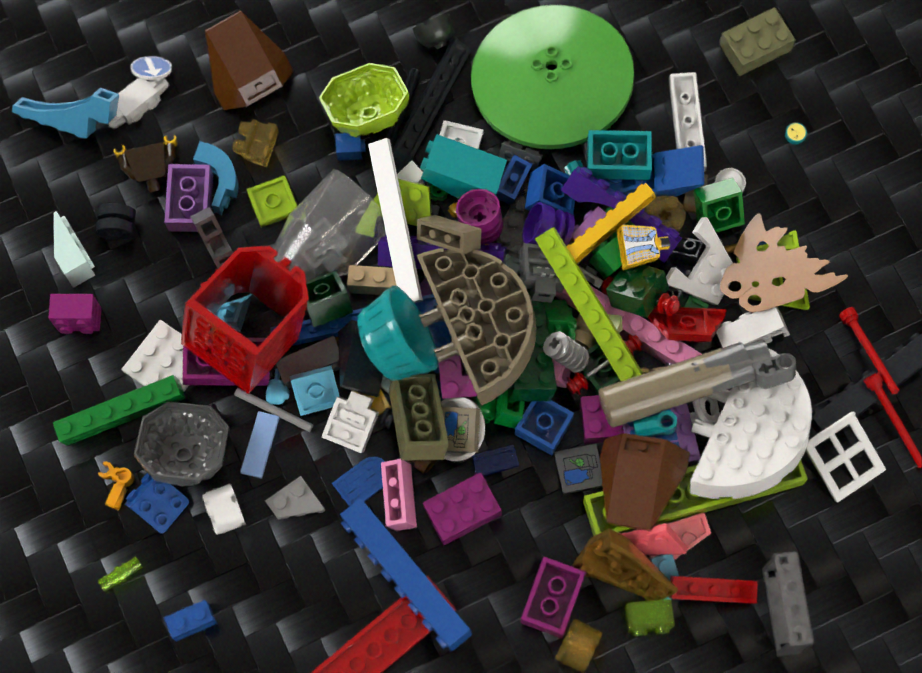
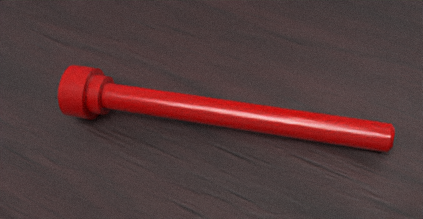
M849 307L843 310L839 315L842 322L852 328L891 394H897L899 388L859 325V315L855 308Z
M879 372L863 380L866 387L876 393L918 468H922V456L883 390V379Z

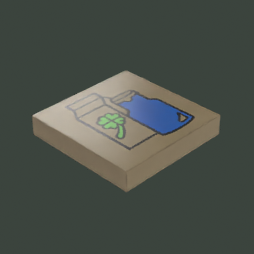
M442 407L449 442L447 451L478 452L480 408Z

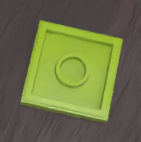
M285 175L246 189L261 228L300 213Z

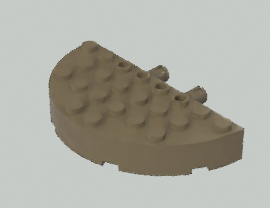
M440 248L418 254L417 258L438 304L437 308L420 314L419 317L424 328L440 320L445 321L453 340L447 345L434 349L439 362L454 355L461 357L482 406L505 392L519 378L530 360L536 341V318L528 291L512 268L510 269L502 260L486 252L474 249L472 252L461 254Z

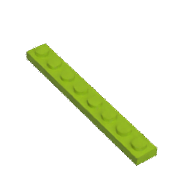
M555 227L535 238L620 381L642 375V370Z

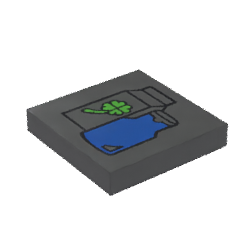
M597 444L554 452L563 495L603 487Z

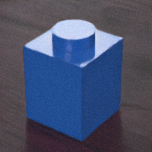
M348 133L335 134L337 160L362 159V152H366L365 139L361 140V136L352 137Z

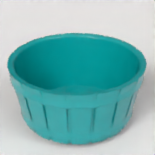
M395 285L385 290L369 306L362 309L357 318L360 339L366 354L374 366L386 378L392 381L422 373L426 374L438 368V359L434 352L436 345L429 327L426 326L424 328L419 317L421 312L409 295Z

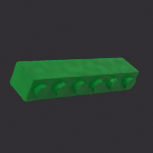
M171 375L53 422L59 442L68 446L149 414L166 402H179L186 399L180 380L176 376Z

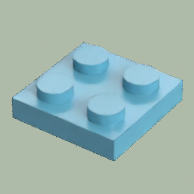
M331 365L290 376L300 416L332 408L336 398L340 397Z

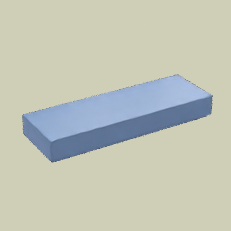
M258 411L241 468V474L262 479L280 419L279 416Z

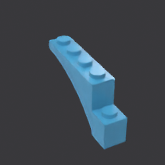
M99 88L88 98L68 103H45L22 97L13 105L12 113L18 114L23 118L38 121L43 125L55 127L60 131L75 134L77 137L87 138L95 131L96 121L108 124L117 116L119 94Z

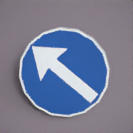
M160 57L139 58L131 65V72L135 76L147 80L164 78L172 71L169 61Z

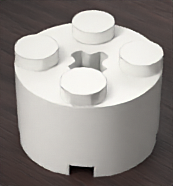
M231 484L202 495L216 535L245 525Z

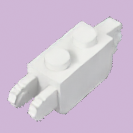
M138 78L118 93L117 116L109 122V126L114 129L125 122L130 125L132 122L138 121L146 111L155 108L160 101L159 96L169 86L166 79L161 78L147 81L146 79Z

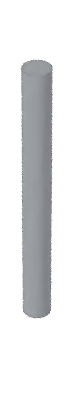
M237 388L234 393L235 396L279 416L308 432L313 428V424L250 393L248 394L240 388Z

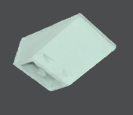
M56 211L54 212V258L74 288L95 276L92 268L95 266L65 216L60 218Z

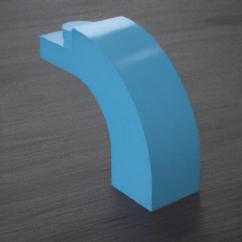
M200 141L193 160L195 165H210L212 172L219 178L212 208L214 213L222 214L224 208L227 209L230 197L237 198V175L231 160L221 149Z

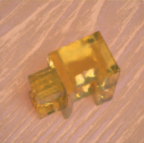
M252 119L251 123L241 122L238 132L240 135L247 137L245 141L235 139L232 146L233 151L242 155L246 161L267 167L278 135L277 125L269 122L268 125L259 123Z

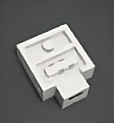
M351 391L348 400L337 397L322 438L363 453L379 415V412L370 409L374 398L357 391Z

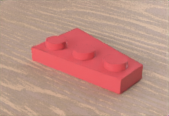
M705 513L668 523L671 529L687 546V550L711 534ZM672 554V555H673L674 560H676V559H677L679 556H681L682 554ZM649 555V558H652V557H655V556H659V555Z
M667 523L653 526L651 531L639 529L621 533L644 555L687 553V546Z

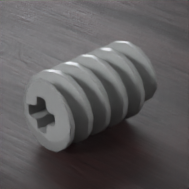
M552 333L544 342L543 350L545 354L570 371L578 373L587 366L589 361L587 349L575 340H572L565 333Z

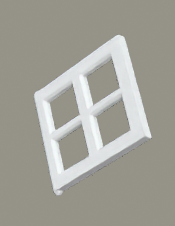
M850 412L808 440L806 452L835 502L841 501L886 470L856 418L855 412ZM850 424L859 442L844 451L835 433ZM830 437L839 455L824 464L815 446ZM865 450L874 467L859 476L849 459ZM845 463L854 480L839 489L829 472Z

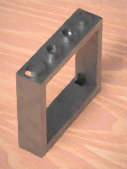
M797 552L776 554L762 568L777 656L800 654L813 644L798 555ZM768 571H774L775 577L769 578Z

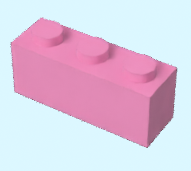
M401 459L382 462L386 526L395 531L416 528L411 464Z

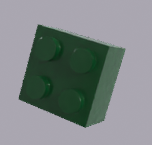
M337 271L306 282L309 298L306 312L313 327L324 325L329 321L343 318L353 313L348 293Z

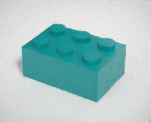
M589 130L587 138V168L597 179L650 180L652 171L651 131Z

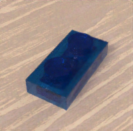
M514 444L472 456L476 474L481 472L483 476L519 467Z

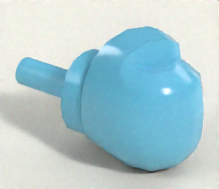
M275 369V377L269 381L267 387L266 401L270 404L278 405L289 399V389L280 380L279 370Z

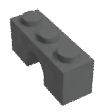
M208 207L190 217L217 269H219L233 254V251L213 212Z

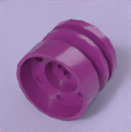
M475 189L461 196L456 205L458 221L481 228V245L497 240L502 234L504 224L499 200L495 194L485 189Z

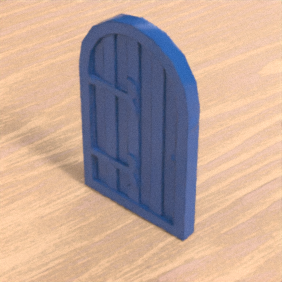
M368 457L332 483L349 507L360 498L363 502L367 501L383 489L381 463L385 461L382 458Z

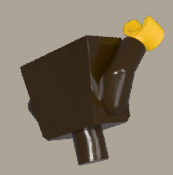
M175 135L172 141H168L167 136H164L165 143L161 142L127 150L123 145V151L120 153L115 148L114 153L118 158L121 170L132 180L137 182L146 181L149 192L161 190L159 178L167 176L168 164H174L176 158L177 139Z

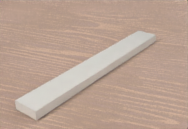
M385 138L370 143L368 146L396 285L404 290L413 302L416 303L423 301L391 143L390 139Z

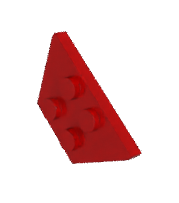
M656 306L647 318L668 340L711 342L725 319L726 309L680 307L674 315L667 316L666 312L660 314Z

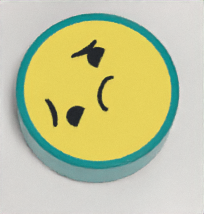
M800 123L790 124L785 132L787 141L792 144L802 143L807 134L806 128Z

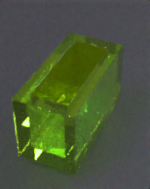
M671 599L627 603L625 606L628 633L634 632V636L647 635V631L655 630L656 634L669 633V629L674 627Z

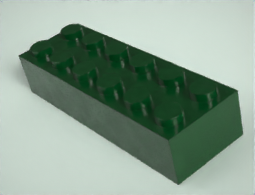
M531 301L536 318V341L524 371L507 389L509 401H551L557 390L553 359L546 355L543 350L544 342L549 336L544 302Z

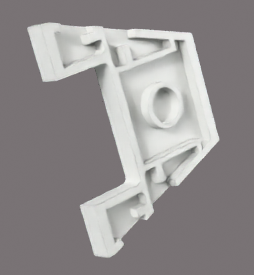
M702 217L692 233L706 245V248L688 278L679 269L674 267L669 270L666 279L668 286L682 290V292L688 293L692 297L711 305H718L724 295L720 290L722 277L726 268L733 264L709 219Z

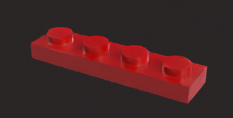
M670 576V581L678 588L677 593L669 596L671 599L757 604L758 581Z

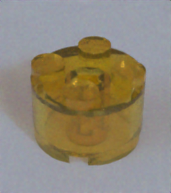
M658 196L644 210L650 216L658 217L662 221L661 224L667 228L671 227L678 231L679 234L681 233L686 219V212L677 197Z
M574 619L555 659L584 673L600 641L602 632Z

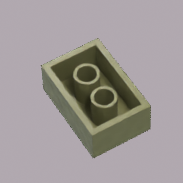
M774 7L723 32L719 45L738 75L741 76L791 51L795 38Z

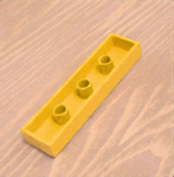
M647 183L639 185L634 193L631 192L626 196V200L620 201L614 210H609L603 219L600 218L595 222L596 225L586 229L585 234L578 236L572 245L566 246L576 263H579L598 245L616 232L621 225L627 223L656 199L654 191Z

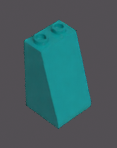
M436 134L433 141L429 140L425 151L429 153L428 157L423 158L420 169L423 170L421 179L458 199L468 191L475 189H485L494 193L495 196L497 195L507 162L506 159Z

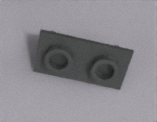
M510 140L502 143L499 157L509 162L513 155H516L532 164L530 170L534 171L538 168L539 162H541L543 157L540 151L528 147L522 150V145Z

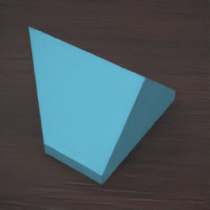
M252 294L224 303L214 315L236 331L241 332Z

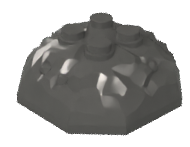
M166 402L142 417L134 456L155 481L179 486H193L194 484H199L202 480L212 478L220 470L223 463L229 426L211 406Z

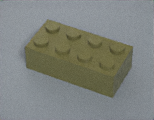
M418 374L401 380H391L389 394L401 460H444L449 442L435 374Z

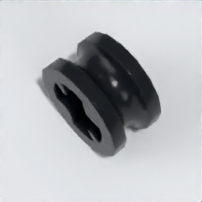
M386 408L381 418L380 426L386 425L387 429L390 430L394 424L393 412Z

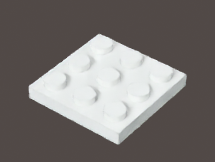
M159 320L121 370L143 386L174 375L180 380L182 389L185 391L189 385H183L182 334Z

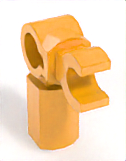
M106 461L103 462V465L109 468L108 472H99L98 475L103 479L112 478V481L117 483L113 484L105 505L119 510L127 493L126 488L133 484L135 477L128 468H114L110 462Z

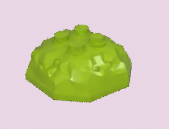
M369 63L333 77L319 98L334 127L341 133H348L352 137H359L372 132L377 133L385 128L394 126V123L398 121L399 115L408 104L409 92L395 67Z

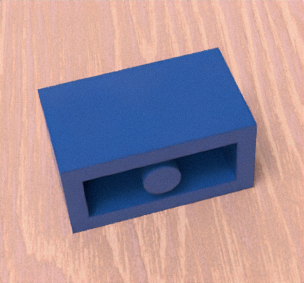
M513 155L502 175L496 195L498 200L508 205L512 204L532 166L531 163Z
M206 599L164 617L171 637L176 642L217 624L210 604Z

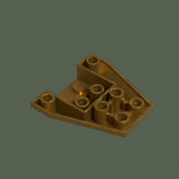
M610 528L592 537L572 566L586 572L585 576L598 579L642 596L651 602H658L677 593L678 590L628 538Z

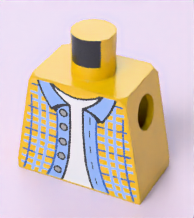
M621 225L617 229L623 270L654 262L660 257L659 250L670 248L668 236L657 237L655 227Z

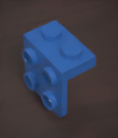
M147 473L142 478V484L137 490L134 489L128 494L125 505L136 512L158 532L164 533L186 508L189 500L171 484L155 481Z

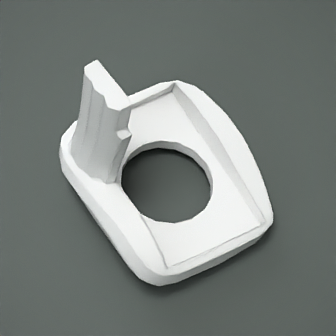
M706 396L693 401L695 412L689 413L692 424L695 423V419H699L700 421L715 425L720 417L717 400ZM706 400L710 402L711 416L705 409Z

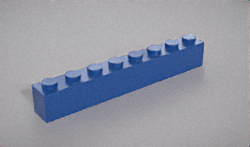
M361 498L340 514L343 519L341 525L348 533L352 531L355 534L356 538L354 540L358 546L369 551L368 558L375 566L379 564L383 568L381 571L382 575L388 582L392 580L397 585L394 588L402 599L406 596L411 602L408 604L409 608L415 615L420 613L424 618L422 621L423 625L429 632L434 630L438 635L435 639L443 649L448 647L452 652L472 635L468 626Z

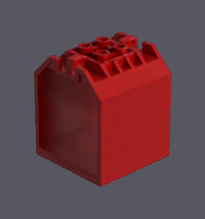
M271 246L238 248L185 303L181 344L248 394L299 339L309 299L305 272L297 265L289 271L292 261L287 257H284L280 262L273 260L278 255V252ZM251 292L273 311L285 317L259 347L214 315L234 293Z

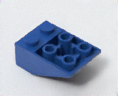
M699 145L652 154L650 180H643V185L647 183L654 191L656 199L653 201L663 203L704 185V146Z

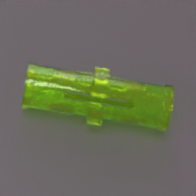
M135 556L120 567L118 565L114 567V571L98 579V582L106 592L120 581H126L128 576L143 567Z

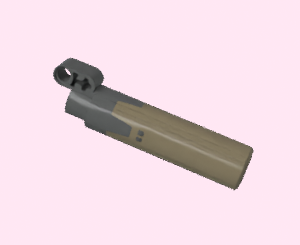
M763 339L746 345L739 342L600 388L599 399L608 424L612 427H617L754 380L757 386L762 389H769L790 382L796 376V360L793 355L787 353L771 357L768 346Z

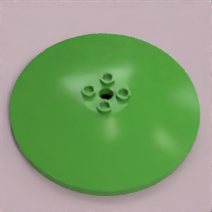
M549 5L521 11L497 25L478 48L472 65L471 81L474 99L479 111L497 132L525 146L540 149H561L587 142L589 130L606 131L617 121L631 97L634 68L631 53L626 42L607 21L580 8ZM550 64L557 66L555 70H548L546 67Z

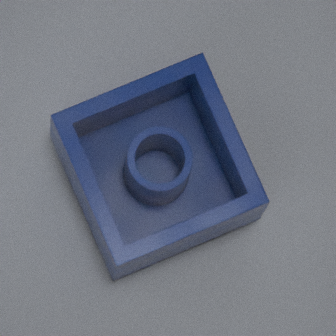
M546 164L532 171L529 178L525 209L530 211L536 203L542 202L552 206L555 210L561 209L564 212L573 214L575 200L561 191L570 175Z
M552 400L531 401L523 418L515 428V435L544 452L553 455L572 423L574 413Z

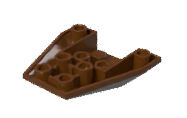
M241 10L205 30L213 89L223 110L245 107L282 87L293 72L286 54Z
M622 433L604 439L600 465L607 524L651 531L686 475L690 452L665 439Z

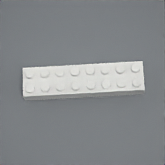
M696 72L670 74L669 84L677 149L699 145L704 146ZM704 148V171H705L707 165H706V156H705V148Z

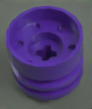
M542 202L536 203L525 220L522 233L523 242L538 245L535 238L555 227L567 246L574 231V216L561 209L555 210L552 206Z

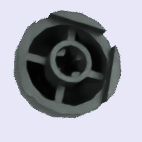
M444 13L412 29L416 38L423 46H435L436 49L447 45L446 41L451 38L454 26L449 13Z

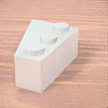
M777 307L752 314L751 312L744 313L734 322L727 321L722 323L716 332L723 348L739 342L746 345L761 339L765 343L772 342L771 337L782 333L784 337L790 335L781 312Z

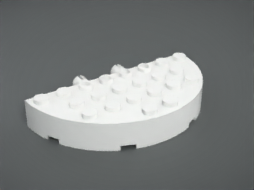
M769 349L771 357L779 355L773 350ZM797 371L792 381L769 389L758 387L754 380L733 387L730 391L724 390L707 396L726 404L715 425L695 419V423L692 426L693 433L704 435L710 439L692 476L691 494L719 499V497H733V499L748 497L770 489L795 469L808 444L812 416L808 390Z

